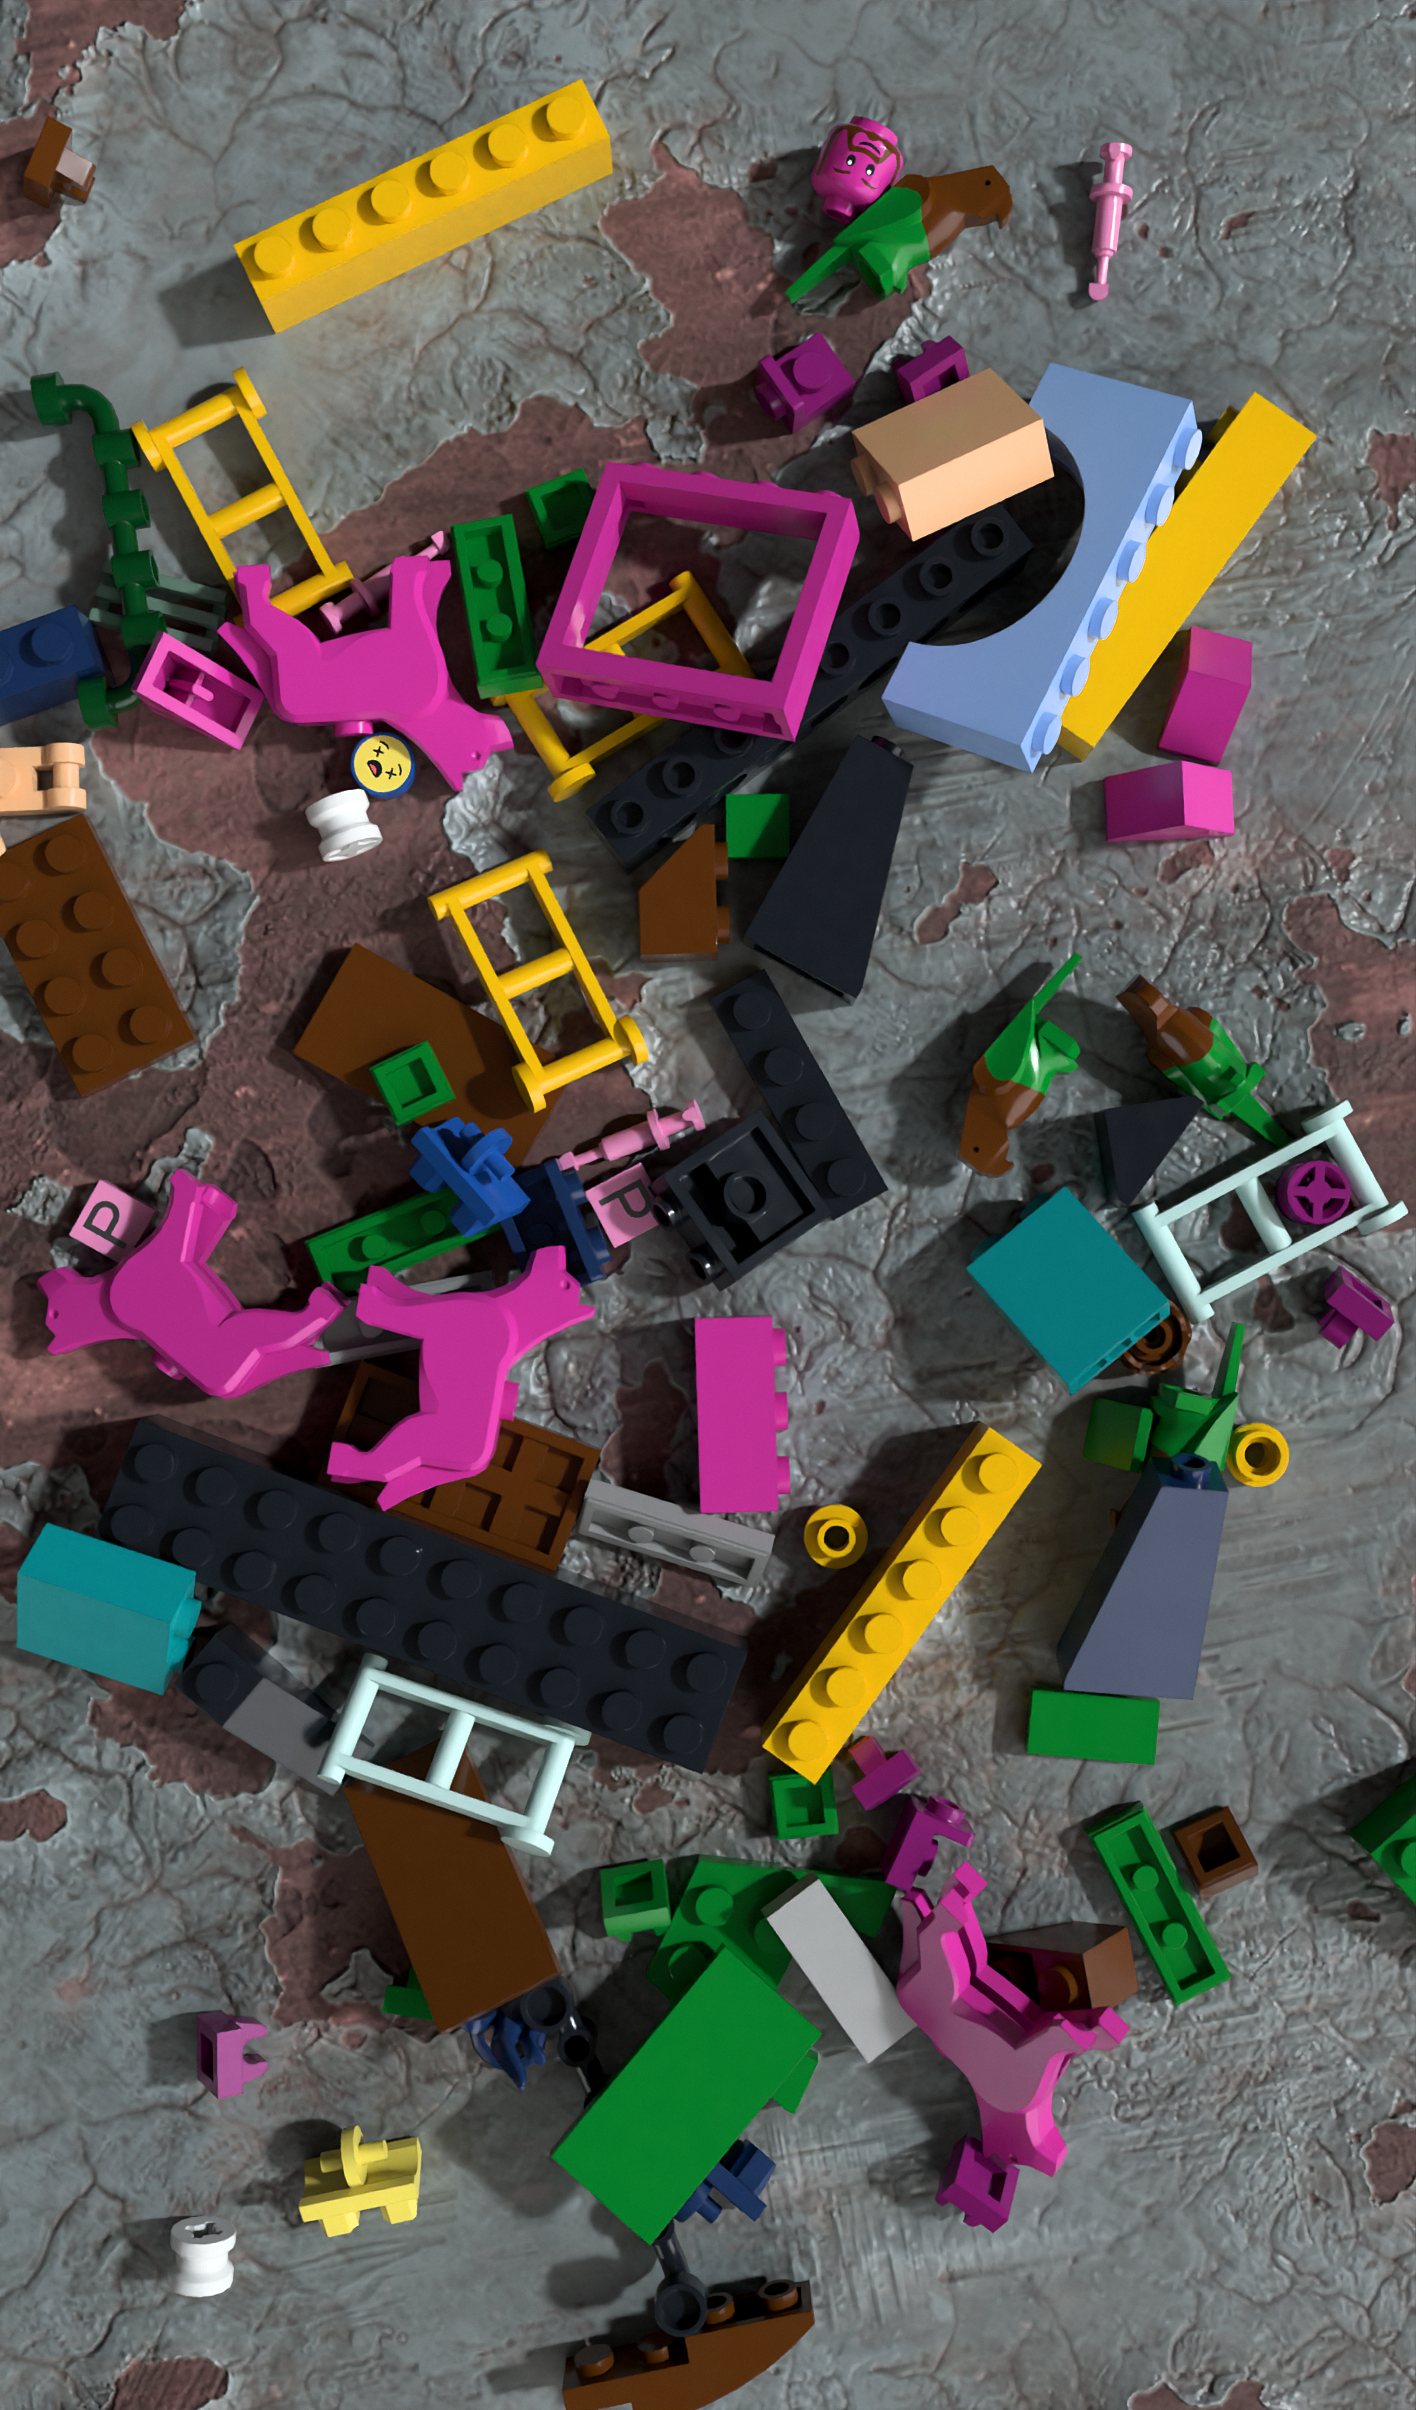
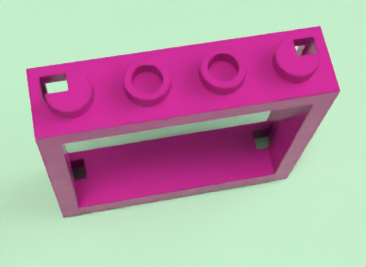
M607 461L536 661V666L552 696L794 742L861 536L852 499L841 497L827 490H817L811 493L780 488L774 483L762 480L746 483L720 479L704 471H695L688 474L662 470L645 462H636L629 465ZM630 511L818 541L772 682L583 648Z

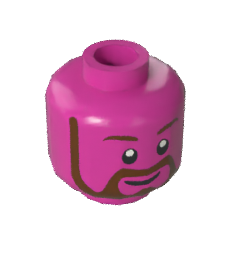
M854 116L850 123H840L831 128L810 178L814 191L824 200L821 210L826 215L838 222L850 225L898 182L904 162L902 153L896 147L898 138L891 130L874 120L861 116Z

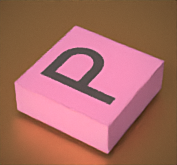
M641 1162L585 1191L614 1248L659 1225L649 1208V1200L654 1197L648 1189L652 1182Z
M99 1180L69 1236L119 1263L126 1254L145 1240L160 1210L107 1180Z

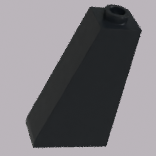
M859 734L855 737L743 938V945L850 1005L854 1004L863 988L914 766L903 760L906 756L904 750L893 742L876 735L870 741Z

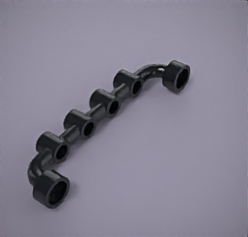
M559 1975L522 1994L520 2010L524 2021L533 2030L541 2033L558 2031V2055L566 2065L574 2067L585 2092L583 2107L585 2109L612 2075L604 2073L595 2053L598 2038L596 2025L588 2017L578 2014L574 2006L575 1996L573 1987L564 1976ZM579 2035L584 2037L588 2044L583 2047H575L567 2039L571 2036ZM672 2218L651 2244L665 2276L656 2289L654 2313L658 2325L667 2334L675 2337H687L696 2333L706 2320L707 2292L702 2281L690 2273L680 2242L674 2232L675 2219Z

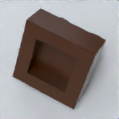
M47 116L24 173V197L47 209L50 207L55 192L86 203L95 182L93 175L96 166L72 151L73 129Z

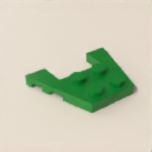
M699 1854L671 1914L672 1925L668 1926L666 1933L661 1936L648 1964L646 1979L673 2003L723 1942L777 1991L793 1956L760 1909L812 1870L781 1867L780 1863ZM818 1867L817 1870H813L853 1929L875 1939L898 1888L886 1883L883 1874L873 1873V1877L844 1874L839 1869ZM811 2049L772 2095V2098L792 2114H795L819 2062L818 2053Z

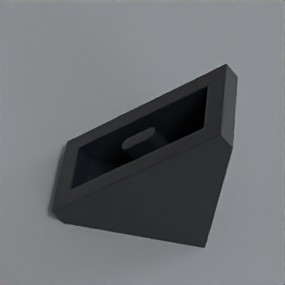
M1195 1095L1108 1108L1093 1113L1108 1202L1116 1208L1130 1207L1204 1105V1101Z

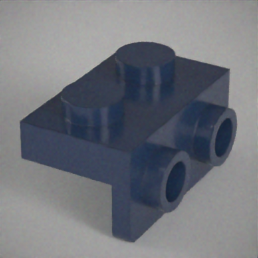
M554 1158L544 1162V1165L512 1177L532 1200L521 1213L500 1221L521 1273L525 1271L531 1252L548 1246H566V1271L580 1283V1288L608 1277L603 1264L613 1261V1258L599 1225L590 1229L587 1228L578 1205L589 1200L575 1166L563 1170L560 1160Z

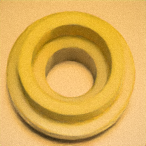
M1252 1422L1239 1426L1231 1433L1225 1465L1229 1473L1236 1480L1248 1486L1262 1487L1274 1483L1283 1475L1289 1462V1448L1285 1438L1278 1430L1267 1424ZM1259 1442L1265 1451L1264 1458L1259 1464L1251 1466L1245 1459V1451L1250 1444Z
M828 1504L813 1512L806 1522L804 1528L806 1549L809 1555L824 1567L832 1569L848 1567L862 1556L867 1546L868 1533L863 1519L855 1510L846 1505ZM832 1526H841L848 1532L847 1542L840 1548H831L824 1542V1534Z

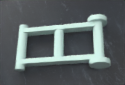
M1347 1099L1337 1102L1303 1120L1301 1125L1306 1132L1305 1135L1172 1206L1159 1211L1155 1202H1151L1132 1213L1192 1325L1198 1324L1215 1314L1210 1305L1211 1302L1354 1226H1357L1361 1235H1366L1397 1221L1408 1213L1402 1200L1388 1203L1345 1124L1343 1117L1353 1111ZM1325 1141L1338 1166L1349 1180L1350 1188L1360 1206L1292 1241L1261 1185L1258 1176ZM1235 1189L1269 1254L1201 1289L1167 1224Z
M365 1653L316 1776L326 1782L340 1785L344 1774L502 1827L504 1830L501 1840L507 1845L532 1855L549 1857L554 1841L543 1835L574 1745H588L592 1732L544 1715L542 1723L539 1724L385 1672L388 1665L387 1660L371 1653ZM378 1689L450 1713L425 1781L351 1757ZM474 1722L547 1746L523 1815L449 1790Z

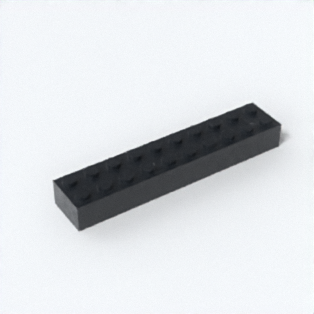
M160 1414L138 1420L94 1538L196 1571L195 1582L699 1774L703 1773L748 1654L746 1637L558 1566L557 1570L553 1571L390 1508L383 1512L379 1504L316 1481L318 1475Z

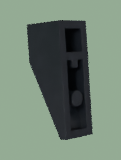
M233 1622L213 1636L173 1683L176 1689L222 1728L329 1795L333 1796L350 1776L344 1774L340 1785L326 1782L316 1776L340 1714ZM360 1733L351 1757L364 1760L375 1744Z

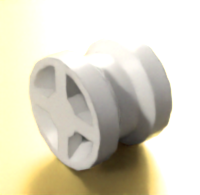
M354 789L339 792L313 803L306 809L305 814L309 824L317 828L321 835L322 841L318 848L325 862L340 861L357 856L382 842L383 838L378 826L370 823L366 811L370 804L364 790Z
M217 2216L190 2217L176 2223L172 2227L170 2234V2245L172 2250L176 2252V2257L168 2269L167 2284L169 2289L177 2294L191 2297L212 2296L228 2289L233 2282L234 2273L232 2262L228 2260V2252L234 2247L236 2242L237 2229L235 2224L228 2219Z

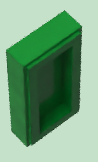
M1030 1685L1024 1749L1029 1754L1155 1765L1160 1701L1156 1697L1073 1691L1056 1687Z

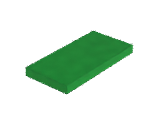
M722 1942L551 2148V2158L643 2241L651 2246L816 2043L822 2033L819 2028Z

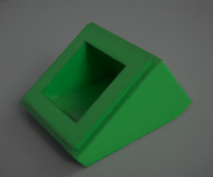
M1102 1397L1095 1398L1092 1404L1083 1448L1084 1457L1094 1462L1139 1473V1470L1142 1471L1154 1413H1151V1409L1140 1405Z

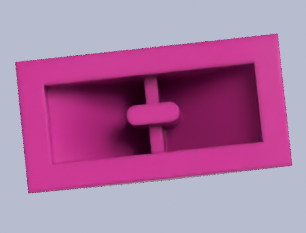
M1194 626L1189 628L1156 750L1215 766L1220 763L1251 689L1252 642Z
M162 631L157 632L130 689L153 712L239 751L265 698L261 690Z
M1181 760L1108 776L1103 779L1106 842L1229 837L1234 835L1231 771Z

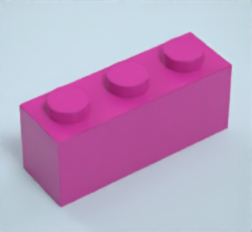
M771 1314L695 1317L701 1514L778 1511V1495L790 1494L789 1456H777L776 1430H788L787 1392H775L774 1366H786L785 1328H773Z

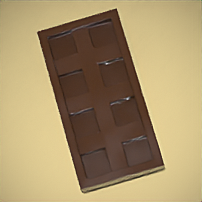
M81 813L6 850L0 856V934L80 1096L88 1098L200 1042L88 816Z
M362 1360L316 1481L379 1504L377 1498L388 1482L368 1481L345 1484L331 1481L332 1475L327 1474L332 1442L353 1444L362 1451L371 1450L394 1425L405 1417L420 1412L419 1379L372 1361ZM514 1416L513 1421L501 1419L497 1448L487 1469L476 1476L437 1485L417 1493L390 1509L556 1571L602 1449Z

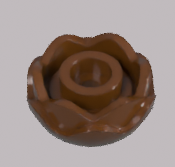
M1169 1300L1170 1315L1152 1329L1155 1333V1338L1150 1342L1145 1337L1141 1338L1118 1357L1129 1370L1143 1376L1170 1372L1182 1363L1192 1338V1329L1188 1319L1171 1300Z

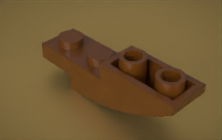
M778 2279L764 2284L758 2291L736 2296L725 2292L707 2295V2317L703 2326L696 2333L687 2337H675L667 2334L665 2331H657L642 2337L637 2343L614 2348L606 2344H595L583 2348L575 2356L566 2357L562 2386L566 2410H599L627 2403L632 2404L633 2410H697L736 2391L766 2371L784 2356L815 2324L810 2280L795 2283L789 2279Z

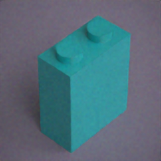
M1064 1186L1053 1196L1046 1192L1031 1201L1019 1216L1022 1222L1004 1237L1000 1233H996L984 1240L972 1252L970 1258L973 1262L966 1267L971 1283L1064 1390L1072 1396L1170 1315L1169 1299L1069 1189Z
M46 1523L17 1573V1648L159 1695H164L174 1673L182 1674L190 1665L196 1649L197 1637L191 1636L201 1609V1601L193 1599L196 1571Z

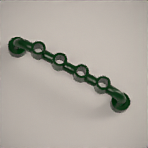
M59 372L34 375L30 379L32 398L40 423L45 429L71 425L72 410L86 412L91 417L94 425L95 434L92 435L93 450L101 471L104 490L102 508L111 535L113 548L111 567L114 581L120 594L123 613L120 621L121 631L129 654L131 670L128 679L122 685L112 688L106 676L79 680L77 683V695L84 723L90 732L117 728L118 714L134 709L143 702L130 689L157 632L162 631L168 634L162 612L160 610L149 612L145 591L160 588L159 571L155 556L151 549L139 551L136 530L150 528L151 526L147 500L141 488L130 490L127 470L141 467L139 445L131 428L120 430L119 420L113 404L99 390L85 384H65Z

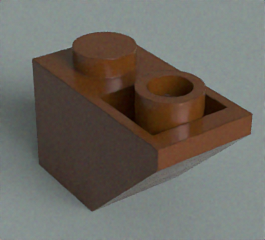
M701 824L639 889L640 955L642 963L718 961V944H730L729 906H717L716 881H728V843L715 842L714 824Z
M1071 1921L984 1938L988 1952L987 1965L1022 1991L1045 2012L1085 2010L1103 2006L1113 2008L1139 1991L1127 1926Z

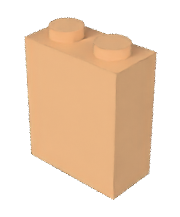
M991 368L985 369L851 431L858 457L851 459V468L859 489L864 496L873 494L884 520L888 524L896 521L913 542L1054 477L1043 419Z

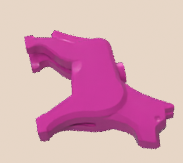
M428 555L395 557L390 568L388 628L355 633L322 643L304 624L271 604L269 595L273 584L271 583L269 564L237 566V572H233L235 591L242 607L244 628L225 622L217 632L240 656L255 677L273 712L282 721L304 727L334 725L336 737L373 734V723L385 722L403 733L421 748L454 791H464L463 775L482 771L491 753L514 748L509 729L500 715L478 713L464 702L451 680L437 631V613L441 596L452 579L450 560L430 561Z
M177 1169L169 1179L171 1183L169 1202L164 1216L154 1232L139 1246L126 1254L117 1266L93 1277H86L70 1267H60L46 1273L36 1282L37 1287L48 1300L45 1325L55 1335V1338L46 1349L54 1355L68 1354L91 1345L115 1339L145 1340L156 1350L151 1356V1360L160 1370L177 1380H182L186 1376L205 1393L219 1396L223 1399L244 1397L282 1377L302 1370L330 1365L329 1351L313 1347L312 1345L315 1344L326 1329L339 1318L351 1303V1300L332 1283L325 1281L321 1287L314 1289L307 1305L300 1311L276 1308L244 1309L226 1284L206 1264L229 1224L235 1218L238 1204L215 1184H203L184 1169Z
M548 1246L531 1252L524 1273L513 1282L491 1291L475 1293L426 1294L406 1286L391 1274L387 1268L370 1265L367 1284L361 1283L355 1316L368 1325L421 1340L419 1357L420 1412L409 1415L394 1425L369 1451H362L353 1444L332 1442L327 1474L332 1475L331 1481L345 1484L368 1481L388 1482L377 1498L384 1512L417 1493L437 1485L476 1476L487 1469L497 1448L501 1419L513 1421L516 1412L520 1383L508 1381L510 1370L529 1351L547 1338L595 1316L596 1307L580 1304V1283L566 1271V1246Z
M965 1861L944 1882L935 1907L925 1889L915 1886L901 1898L903 1950L898 1983L896 1985V1995L903 2010L929 2036L937 2052L950 2059L967 2076L972 2085L979 2108L983 2156L987 2159L995 2153L1007 2164L1030 2166L1053 2177L1062 2165L1068 2150L1058 2128L1054 2124L1051 2111L1052 2095L1057 2081L1064 2074L1071 2058L1076 2055L1080 2057L1084 2052L1091 2050L1112 2051L1120 2044L1130 2030V2027L1109 2006L1085 2010L1045 2012L1022 1991L987 1965L988 1952L986 1942L972 1907L971 1899L976 1897L988 1883Z

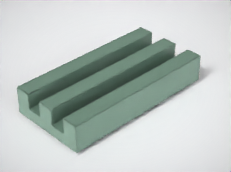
M105 559L102 572L105 575L103 584L98 583L95 593L98 602L96 608L91 607L88 619L96 627L122 633L120 621L123 615L112 613L114 603L121 605L120 594L114 581L111 560ZM158 573L160 588L152 589V591L213 606L212 613L146 596L148 611L160 610L164 617L207 628L205 637L168 627L167 631L168 635L196 652L215 658L221 638L217 630L225 623L231 602L228 592Z

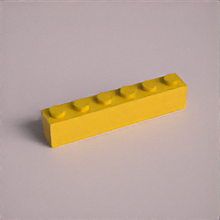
M581 78L250 236L233 246L275 334H278L613 174L610 135Z
M1254 391L1241 411H1238L1231 405L1228 406L1207 436V439L1216 446L1206 460L1201 462L1196 459L1194 465L1189 470H1182L1174 486V493L1179 497L1172 505L1165 523L1162 526H1154L1145 544L1146 557L1142 570L1133 583H1126L1117 601L1118 614L1114 627L1106 639H1098L1089 658L1090 670L1087 681L1078 696H1070L1060 716L1062 725L1056 743L1082 762L1095 747L1317 437L1315 433Z
M979 1421L761 1727L760 1733L763 1748L813 1784L817 1783L1042 1466L1041 1463L995 1430Z

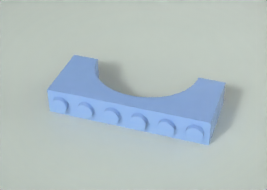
M1052 362L1049 363L1029 406L1043 419L1051 461L1065 469L1076 480L1085 495V515L1082 532L1071 562L1055 587L1041 603L1019 621L996 634L981 640L954 646H931L909 641L881 697L897 727L1029 773H1033L1042 753L1048 754L1054 748L1061 731L1062 719L1060 716L1070 696L1076 697L1082 691L1090 670L1089 658L1098 639L1104 640L1111 633L1118 614L1117 601L1126 583H1133L1138 578L1146 557L1145 544L1154 526H1162L1168 518L1174 500V486L1182 470H1189L1194 465L1202 443V432L1197 429L1192 400Z

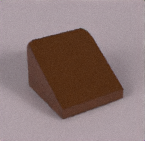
M1228 1805L1170 1831V1835L1201 1900L1258 1875V1863Z

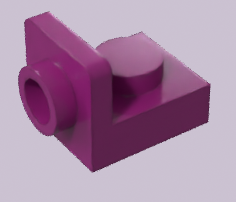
M817 332L776 362L770 354L760 359L757 368L758 386L754 388V392L767 416L774 422L781 418L793 435L854 392L855 381L822 334Z
M910 1794L879 1862L885 1882L910 1892L916 1876L925 1877L933 1865L938 1850V1840L933 1839L935 1833L970 1848L976 1835L969 1821L963 1818L966 1811L956 1803L935 1794H930L928 1801Z

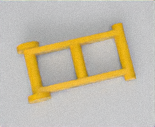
M242 366L232 371L237 385L151 430H148L142 419L130 424L156 473L166 467L169 470L239 604L233 572H237V569L221 539L285 505L289 507L322 572L270 599L273 606L293 617L349 588L348 581L354 578L345 560L336 565H333L257 421L268 415ZM240 415L274 481L208 515L173 448ZM242 613L234 617L233 620L237 626L244 628Z
M690 571L679 574L669 583L674 593L583 647L584 649L625 656L620 648L621 646L684 609L720 665V668L714 672L757 679V676ZM543 677V688L489 698L496 707L508 704L551 772L555 781L547 788V792L554 802L563 801L588 786L597 776L592 768L593 765L670 719L631 711L635 717L633 721L575 756L570 757L534 699L549 690Z
M544 848L537 849L427 897L430 909L437 921L449 917L521 1063L512 1067V1074L525 1104L532 1113L546 1108L544 1094L626 1056L634 1066L649 1060L645 1041L634 1020L628 1014L618 1019L615 1017L544 875L553 871L551 860ZM528 882L561 948L497 976L464 909ZM573 971L606 1038L542 1067L509 999Z

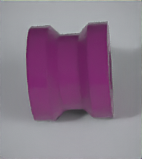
M1319 1160L1297 1163L1285 1169L1276 1181L1274 1197L1279 1211L1288 1220L1302 1225L1330 1223L1339 1218L1348 1207L1351 1190L1349 1180L1340 1168L1333 1163ZM1311 1176V1181L1304 1187L1303 1185L1310 1180ZM1302 1197H1305L1306 1201L1311 1204V1205H1309V1210H1308V1204L1303 1200Z

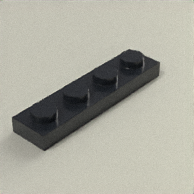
M765 969L710 998L709 1003L803 1171L832 1212V1215L829 1216L830 1219L834 1221L889 1190Z

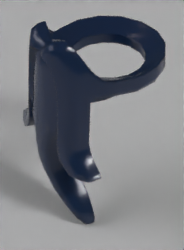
M522 1995L460 2027L470 2032L472 2046L479 2057L493 2068L505 2071L517 2088L523 2091L527 2081L525 2069L533 2064L544 2066L546 2063L544 2048L547 2033L535 2031L526 2024L521 2015L520 2003ZM493 2028L494 2033L489 2047L485 2042L483 2033ZM518 2041L521 2042L522 2052L524 2053L521 2056L518 2055L515 2048Z

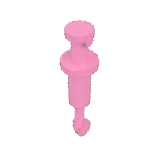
M1109 142L1101 145L1100 157L1105 160L1103 183L1091 186L1089 193L1090 200L1097 203L1091 250L1095 258H1097L1095 283H1089V295L1097 302L1103 301L1108 295L1110 285L1106 284L1108 261L1117 253L1122 205L1132 200L1133 190L1129 186L1122 184L1124 161L1131 159L1132 147L1125 143Z
M439 531L431 536L432 545L415 556L428 555L429 559H432L438 554L443 555L450 548L449 538L446 533ZM392 563L364 582H361L357 577L352 578L348 581L353 591L351 595L336 605L333 602H328L318 608L326 624L335 635H339L344 631L343 623L362 610H365L372 618L380 614L377 604L389 597L390 568Z
M695 1099L686 1102L687 1109L664 1118H660L656 1109L647 1111L648 1121L602 1138L599 1147L576 1156L571 1151L563 1154L559 1159L563 1170L575 1166L578 1171L579 1166L602 1157L613 1161L655 1144L658 1145L661 1151L670 1148L669 1135L693 1126L697 1131L705 1129L704 1119Z

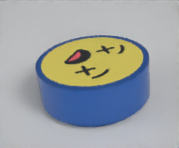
M379 732L365 737L355 747L351 758V770L358 785L368 795L381 800H390L402 796L411 788L417 774V763L413 752L403 739L391 733Z

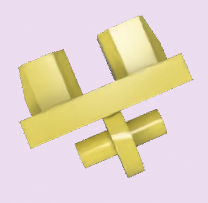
M358 2125L349 2126L342 2129L340 2149L322 2152L320 2157L305 2160V2187L303 2197L299 2201V2210L303 2222L318 2220L327 2237L350 2233L359 2225L361 2210L380 2207L384 2220L389 2221L391 2224L413 2220L416 2217L422 2157L418 2137L386 2143L385 2139L365 2143L360 2127Z

